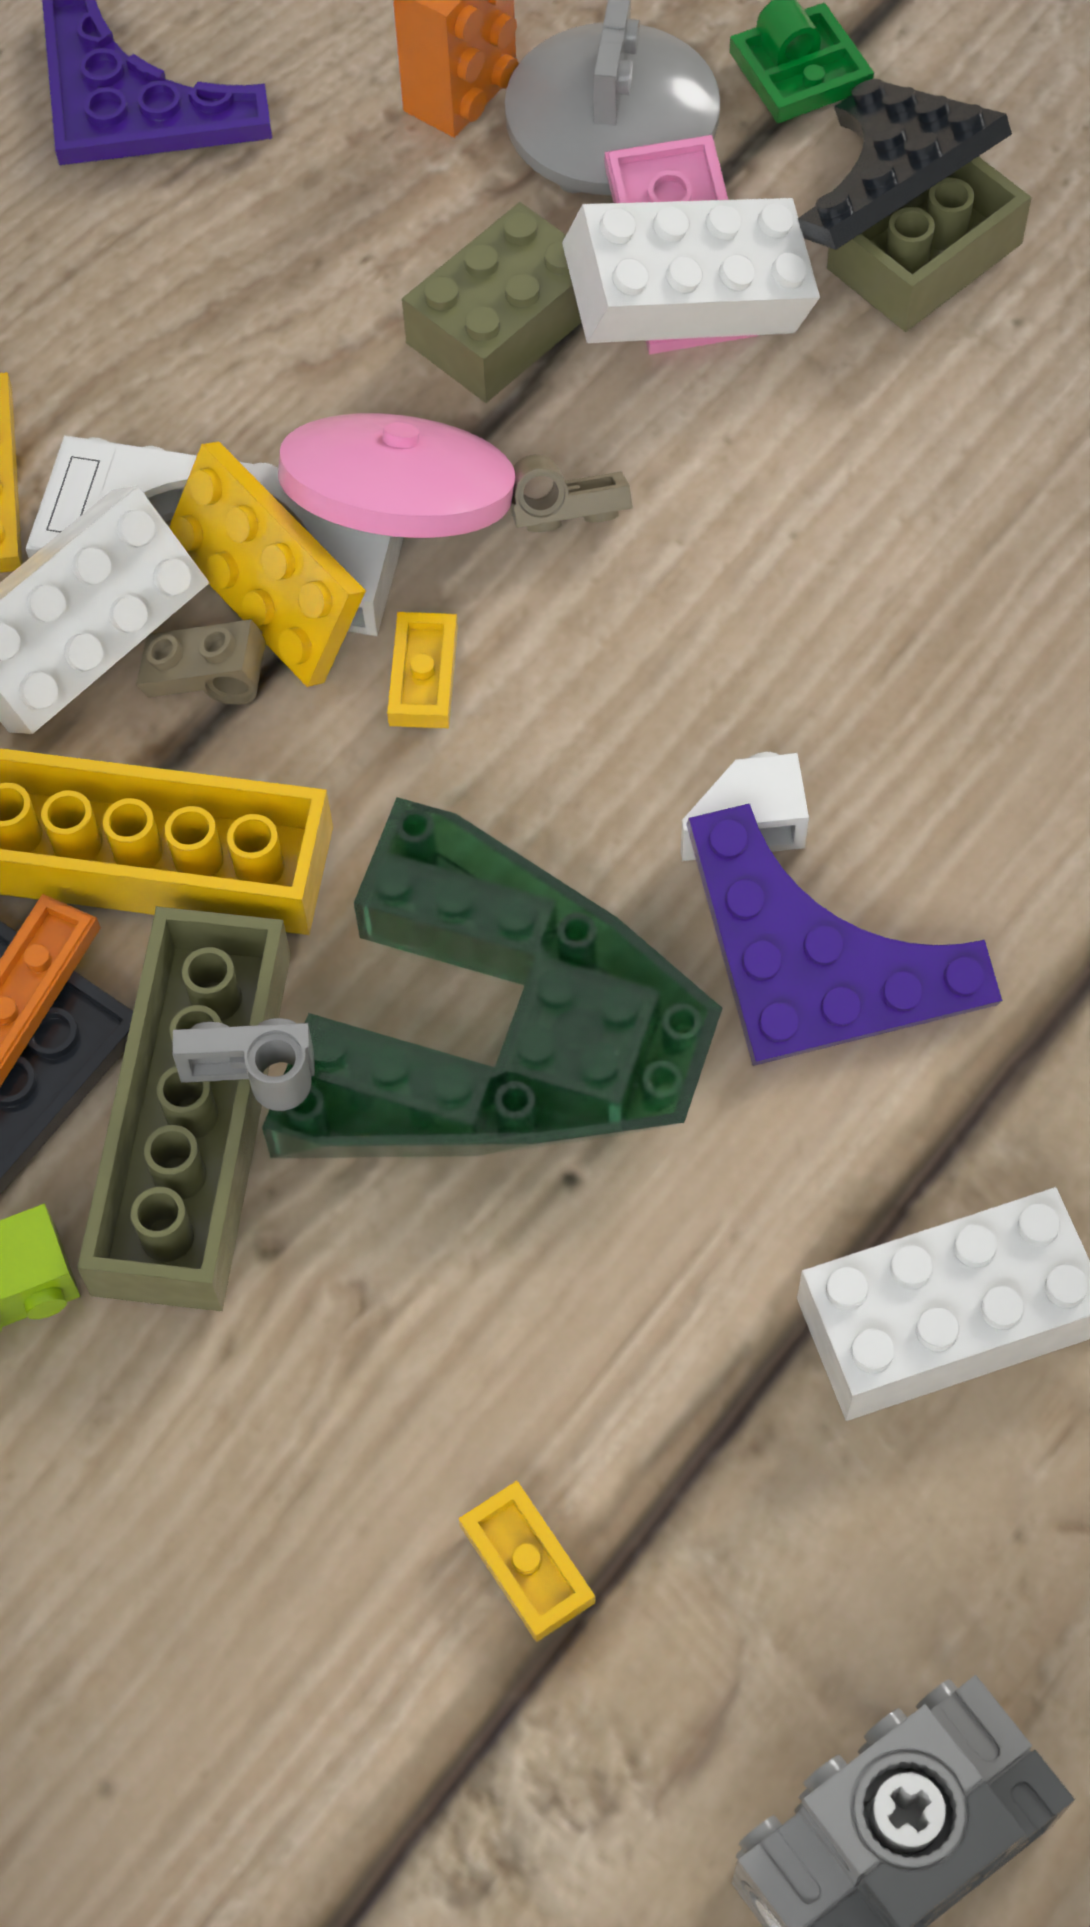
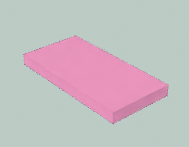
M712 135L605 152L604 164L613 203L728 200ZM758 335L646 340L648 353L655 354Z

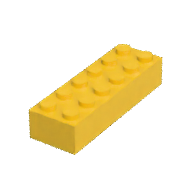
M0 748V895L39 900L41 895L44 894L67 904L151 915L155 914L156 906L280 919L284 922L286 932L310 935L333 831L326 789Z

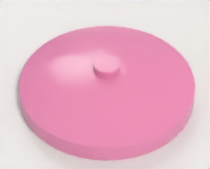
M360 413L318 419L298 427L287 435L280 447L278 479L284 492L295 503L330 522L380 535L407 538H436L470 533L488 527L500 520L509 511L512 504L515 471L509 459L499 449L484 439L457 427L411 416Z

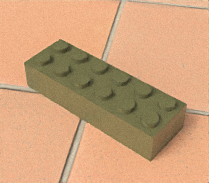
M156 906L77 1266L91 1296L223 1312L262 1105L255 1099L249 1079L181 1083L173 1058V1030L191 1029L194 1025L203 1022H219L229 1027L258 1026L264 1020L279 1018L291 957L283 920ZM269 1067L265 1069L263 1074L268 1076Z

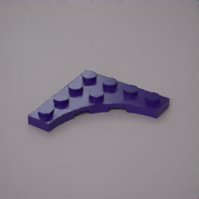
M42 0L54 143L59 166L273 139L265 84L222 85L198 81L194 87H189L166 79L164 70L147 63L135 54L127 55L114 41L112 31L100 13L96 0Z
M750 803L688 818L686 826L752 1066L997 1006L1003 1001L985 940L947 945L899 941L863 930L837 917L818 904L794 882L775 858L757 825Z

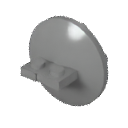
M608 0L604 22L568 29L537 45L520 61L514 70L505 96L506 126L516 151L537 173L558 184L564 191L569 193L584 192L597 195H611L604 164L605 152L712 135L714 140L719 125V89L716 79L705 60L693 48L677 37L652 27L640 25V20L631 19V0Z

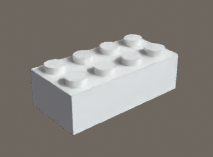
M793 198L582 204L562 244L587 343L795 333L820 296L804 237L797 220L798 215Z
M139 486L111 490L0 582V722L9 733H35L210 583Z
M1054 1187L802 1270L797 1300L845 1420L849 1421L1089 1340L1090 1260L1057 1188Z

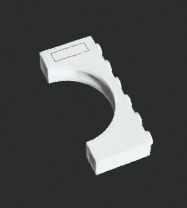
M64 435L26 546L28 558L43 548L111 490L139 486L165 522L172 520L197 455L165 451L155 446L138 447L111 443L96 437L85 439ZM240 462L366 590L348 632L378 636L404 537L359 531L318 517L299 506L284 492L279 483L278 468L268 463L250 464Z

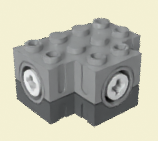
M976 1675L959 1688L956 1687L951 1679H948L926 1695L916 1705L918 1710L908 1718L900 1708H897L875 1724L864 1735L867 1742L858 1750L859 1756L847 1764L839 1754L812 1773L803 1783L807 1789L799 1796L802 1803L795 1808L794 1812L796 1815L782 1825L776 1816L773 1815L748 1833L739 1842L742 1849L736 1854L738 1860L732 1885L763 1927H928L1049 1830L1075 1799L1035 1749L1032 1752L1030 1751L1031 1743Z

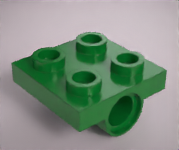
M772 0L758 15L756 27L730 36L729 53L777 124L846 99L852 95L851 91L855 86L864 81L874 79V71L825 2L803 9L798 0Z

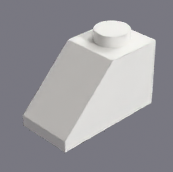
M762 752L746 759H736L683 818L681 833L682 861L696 860L686 826L688 818L748 803L751 805L757 825L771 852L805 848L809 815L798 753L779 755L773 752Z

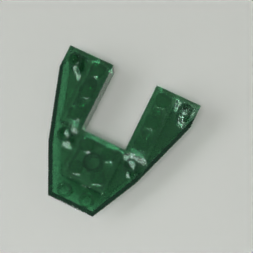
M396 797L354 900L359 937L525 985L495 1067L308 1013L305 1023L309 1024L314 1048V1076H311V1088L306 1099L298 1106L284 1111L269 1109L262 1129L270 1158L482 1156L615 1137L685 1123L723 1008L618 917L458 814ZM288 1064L284 1074L288 1073L293 1065Z

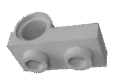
M273 1018L262 1021L258 1026L229 1027L219 1022H203L194 1025L191 1029L173 1030V1058L181 1083L249 1079L255 1099L262 1106L275 1111L292 1109L301 1104L309 1094L311 1076H314V1048L308 1023L296 1024L288 1019ZM283 1062L293 1065L292 1069L282 1076L271 1077L263 1074L266 1068L275 1063Z

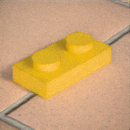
M397 612L387 709L389 726L449 729L458 632L457 614Z
M518 1481L510 1484L458 1518L461 1529L536 1642L595 1604L594 1593Z

